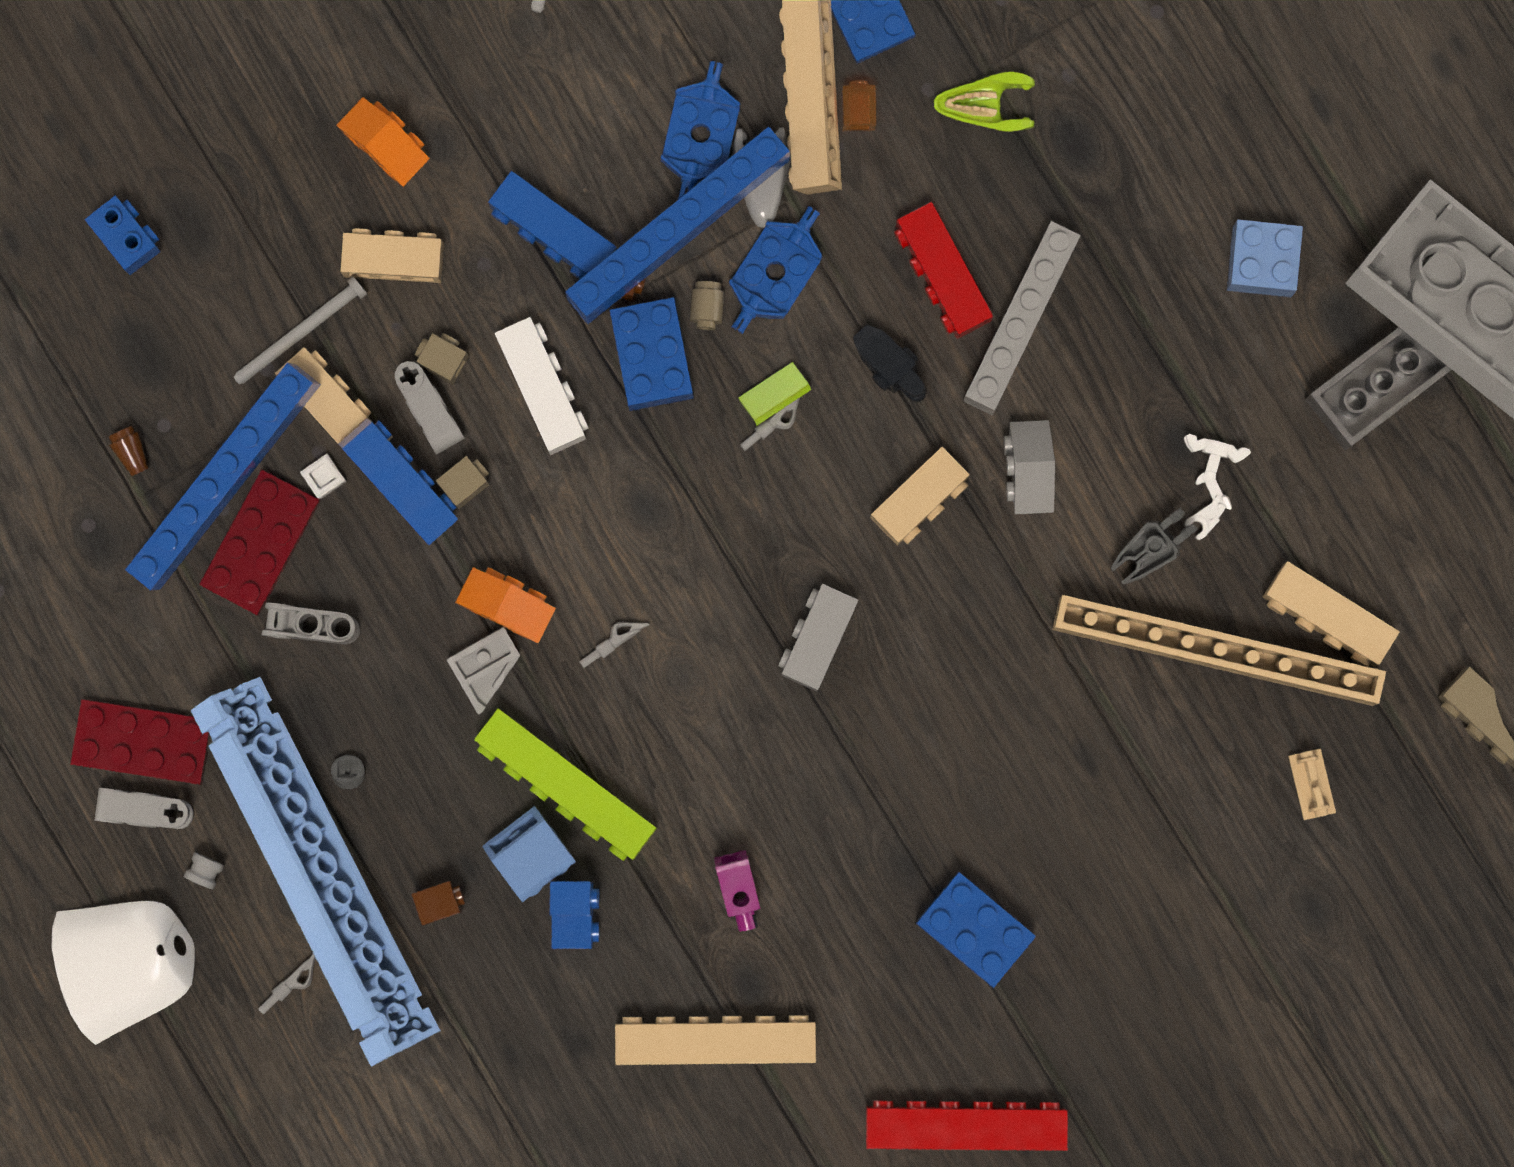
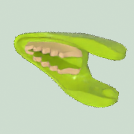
M1016 72L995 74L939 94L935 97L934 107L936 111L944 116L998 131L1013 132L1034 127V121L1028 117L1002 120L1000 98L1005 89L1022 88L1029 90L1035 86V80L1025 74Z

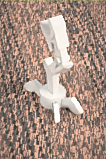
M1188 434L1184 437V441L1191 453L1202 450V452L1210 454L1205 472L1197 477L1195 484L1198 485L1205 482L1211 495L1212 503L1189 517L1184 523L1186 527L1193 522L1201 524L1202 531L1195 537L1197 540H1200L1207 536L1220 521L1218 518L1225 508L1229 510L1232 508L1229 497L1222 494L1216 481L1220 458L1228 457L1233 463H1237L1246 458L1251 451L1243 447L1237 450L1233 445L1206 438L1197 441L1195 435Z

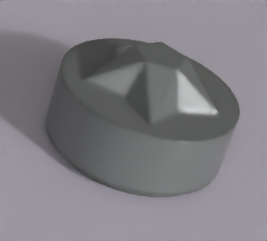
M343 755L333 762L331 774L334 783L338 787L354 789L363 782L365 769L358 757Z

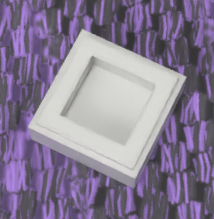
M328 454L300 472L319 500L346 482Z

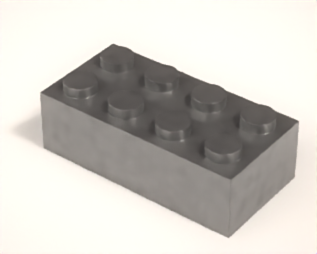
M1398 327L1311 393L1305 400L1346 451L1452 369Z

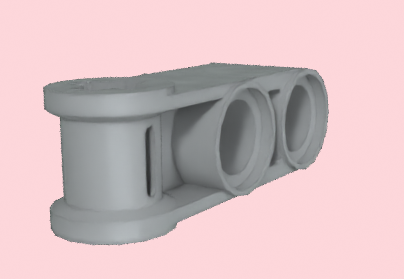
M407 361L401 363L395 371V381L404 395L405 402L419 426H422V431L436 455L465 439L451 414H448L445 403L435 386H432L423 369L415 362ZM410 370L413 374L419 373L415 377L416 383L414 385H411L408 381L402 382L406 379L405 372Z
M266 603L265 608L268 609L266 629L262 630L261 636L350 644L358 638L360 625L355 618L342 612L299 608L279 603ZM310 616H315L318 620L317 629L312 633H306L303 629L304 621ZM342 620H348L350 632L344 637H338L335 631L336 625Z
M99 788L94 821L118 824L127 823V825L151 828L183 829L193 821L194 810L187 801L181 799L160 797L161 795L148 793H128V791ZM178 808V810L183 811L182 818H176L175 821L174 817H170V811Z

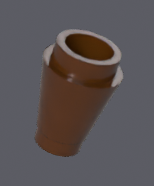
M133 426L108 436L112 443L109 445L127 471H129L131 477L149 469L139 431L135 432Z

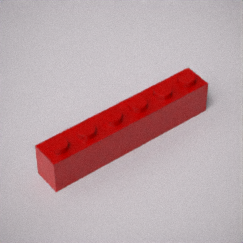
M875 1100L873 1101V1107H866L867 1149L1067 1151L1068 1110L1060 1108L1059 1102H1040V1108H1026V1102H1006V1108H993V1102L974 1101L973 1108H962L959 1101H940V1107H926V1101H906V1107H893V1101Z

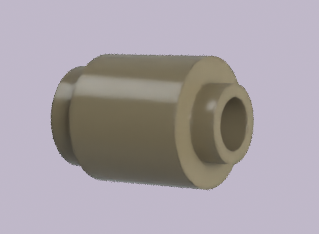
M712 281L696 282L695 289L692 290L690 322L696 323L697 329L715 330L716 325L722 324L724 292L721 291V283Z

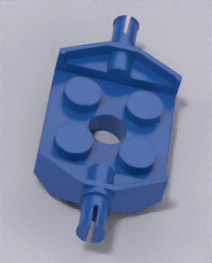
M709 62L710 65L704 82L676 89V98L661 155V162L681 178L682 185L678 200L685 195L686 190L689 192L698 182H701L726 162L729 157L740 103L720 86L719 79L723 64L718 62L714 75L715 62ZM703 126L709 130L710 137L707 141L698 143L692 139L691 133L696 127Z
M808 206L806 212L796 224L766 223V227L734 277L729 280V285L742 306L741 313L731 326L734 330L738 329V332L743 334L752 318L755 319L756 317L768 319L785 318L822 260V254L812 239L809 230L820 215L818 211L814 210L813 212V208ZM772 264H779L784 268L785 275L778 281L771 280L766 275L767 268Z

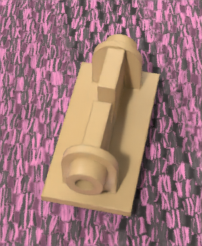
M1321 749L1288 756L1303 820L1336 813Z

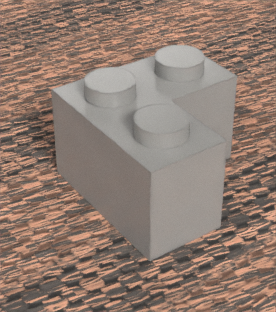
M1049 420L1010 422V433L1004 436L1003 439L1004 455H1010L1006 456L1007 476L1012 475V482H1006L1007 501H1013L1015 514L1054 512L1055 457Z

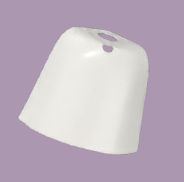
M137 901L58 911L56 913L52 927V953L60 988L72 1018L81 1032L95 1045L173 1004L192 985L195 959L194 943L188 931L170 907L154 901ZM177 935L182 937L186 944L184 956L179 955L175 950L174 938ZM160 944L164 948V956L157 954L156 948Z

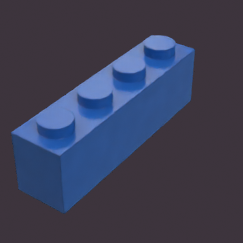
M513 171L509 173L488 201L490 208L493 210L491 215L504 225L510 222L519 228L517 234L528 243L533 245L537 241L545 247L543 253L558 264L561 260L572 267L570 273L579 280L617 250L615 245Z
M367 418L338 445L423 540L430 545L458 520L452 513L457 507L444 493L440 497L436 495L431 489L435 484L434 481L423 469L417 473L409 463L414 459L401 445L395 449L387 440L392 434L380 421L373 424Z

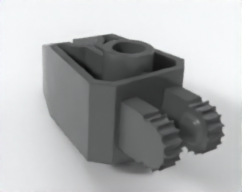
M1181 507L1163 522L1156 520L1148 521L1119 553L1111 567L1112 571H1115L1129 559L1134 561L1139 559L1136 562V570L1125 578L1122 584L1139 580L1180 556V543L1198 530L1193 523L1185 527L1176 538L1167 530V527L1172 523L1175 524L1185 514Z

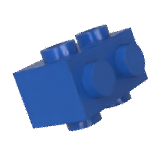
M115 195L84 220L129 275H132L161 252L155 245L159 238L148 225L142 228L135 220L139 213L128 199L122 203Z

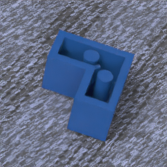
M550 882V915H552L551 949H593V942H599V922H593V909H599L600 890L593 889V882Z

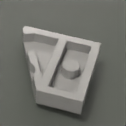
M501 627L446 660L477 714H480L484 711L486 705L520 657V654L506 629Z

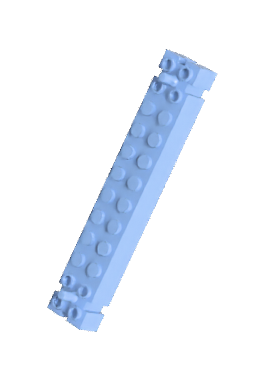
M261 677L240 684L233 690L230 688L210 696L194 707L191 712L202 734L210 733L213 743L209 745V748L352 1030L360 1029L361 1035L365 1040L359 1042L370 1066H373L434 1035L440 1029L429 1007L422 1010L417 1000L422 994L278 712L271 713L267 703L272 699Z

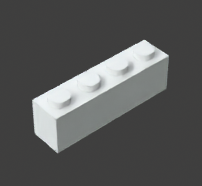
M531 317L495 332L496 338L550 455L585 440L583 431L589 428L581 411L574 413L570 401L575 399L567 381L562 384L560 383L556 372L562 369L554 352L547 354L543 346V342L548 339L541 324L537 323L534 325Z

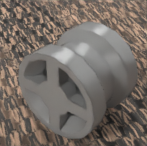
M194 852L191 869L186 870L183 877L214 890L216 886L215 878L218 873L223 871L224 865Z

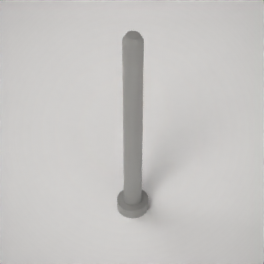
M354 276L347 280L349 283L348 287L236 372L234 379L237 383L244 384L357 295L360 299L367 295Z

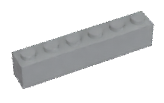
M1052 221L1050 222L963 402L993 416L1081 235Z

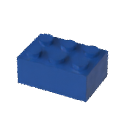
M674 297L611 309L610 315L629 411L694 399Z
M960 872L956 873L915 923L993 988L1036 937Z

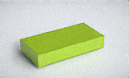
M792 362L738 397V399L756 425H759L811 391V387Z

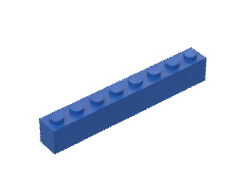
M770 127L766 128L565 291L567 301L587 324L591 323L788 163L790 159L788 148Z
M287 363L125 570L149 590H160L321 384L296 364Z

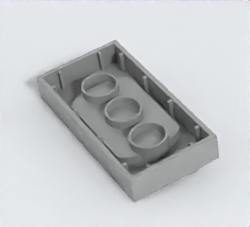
M1430 179L1345 284L1514 419V246Z

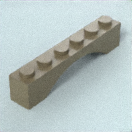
M1471 667L1463 669L1437 697L1443 702L1440 707L1451 718L1456 719L1459 717L1467 725L1465 730L1472 738L1478 742L1484 740L1492 748L1489 752L1498 762L1503 765L1507 762L1514 768V741L1500 716L1495 690Z

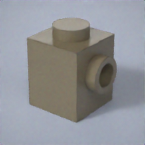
M432 333L429 340L424 338L415 353L419 357L416 362L421 368L452 385L457 380L469 356L467 352L458 348L460 342L442 333L441 337Z
M466 456L439 477L436 482L455 506L460 509L489 486L485 479L489 473L478 459L471 462Z

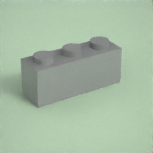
M824 584L821 585L819 591L813 588L806 603V607L811 609L805 621L800 618L792 634L793 637L797 638L793 650L786 648L779 663V667L784 668L782 672L783 677L818 692L855 610L858 599Z

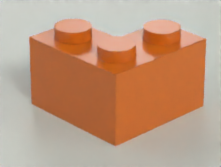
M362 97L336 125L355 146L369 155L389 177L403 187L430 159L421 150L424 147V143L412 132L407 135L402 129L406 124L395 113L389 112L378 101L372 104Z
M474 567L472 568L455 602L475 614L536 643H539L556 609L545 603L547 596L531 588L525 592L522 590L525 585L524 583L508 575L505 578V575L489 567L486 572Z

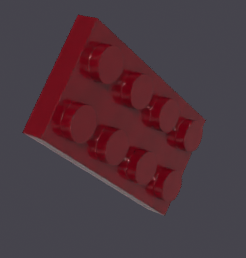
M261 469L199 585L259 616L315 513L320 500Z
M81 699L70 765L202 785L210 733L202 734L195 718L192 716Z

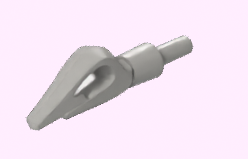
M800 398L754 428L756 432L740 444L742 449L746 451L760 438L764 440L775 428L789 429L794 424ZM792 411L789 422H782L781 419L785 413Z
M615 623L611 627L610 638L595 646L596 650L580 660V664L585 668L599 657L604 659L615 648L640 632L641 629L649 626V623ZM619 627H631L627 633L619 635L617 632Z
M314 953L284 982L282 981L271 991L273 995L258 1008L263 1015L278 1000L282 1002L292 989H306L311 984L315 962ZM309 970L306 981L304 983L299 982L298 979L302 972Z

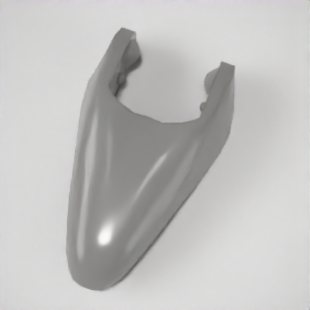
M784 127L778 128L775 134L787 147V135ZM737 129L731 157L744 147L743 143L747 140V135L743 132V129ZM791 154L788 163L744 197L750 216L758 227H766V223L773 222L776 217L790 167Z

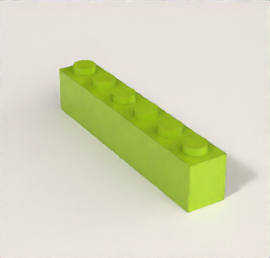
M500 709L496 710L474 739L480 744L477 748L478 752L490 761H493L496 757L506 764L503 770L518 782L522 777L533 784L529 789L532 793L543 801L550 797L559 805L555 809L570 821L574 817L585 824L582 830L596 841L603 837L612 845L608 850L622 861L627 856L634 860L657 830L651 823Z

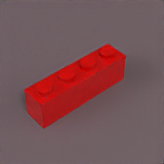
M930 202L899 218L896 223L897 230L894 231L895 237L902 249L908 247L913 257L909 260L911 267L917 277L923 275L928 285L924 289L933 306L938 304L944 315L940 317V320L948 334L953 332L956 339H959L991 322L993 315L933 203Z

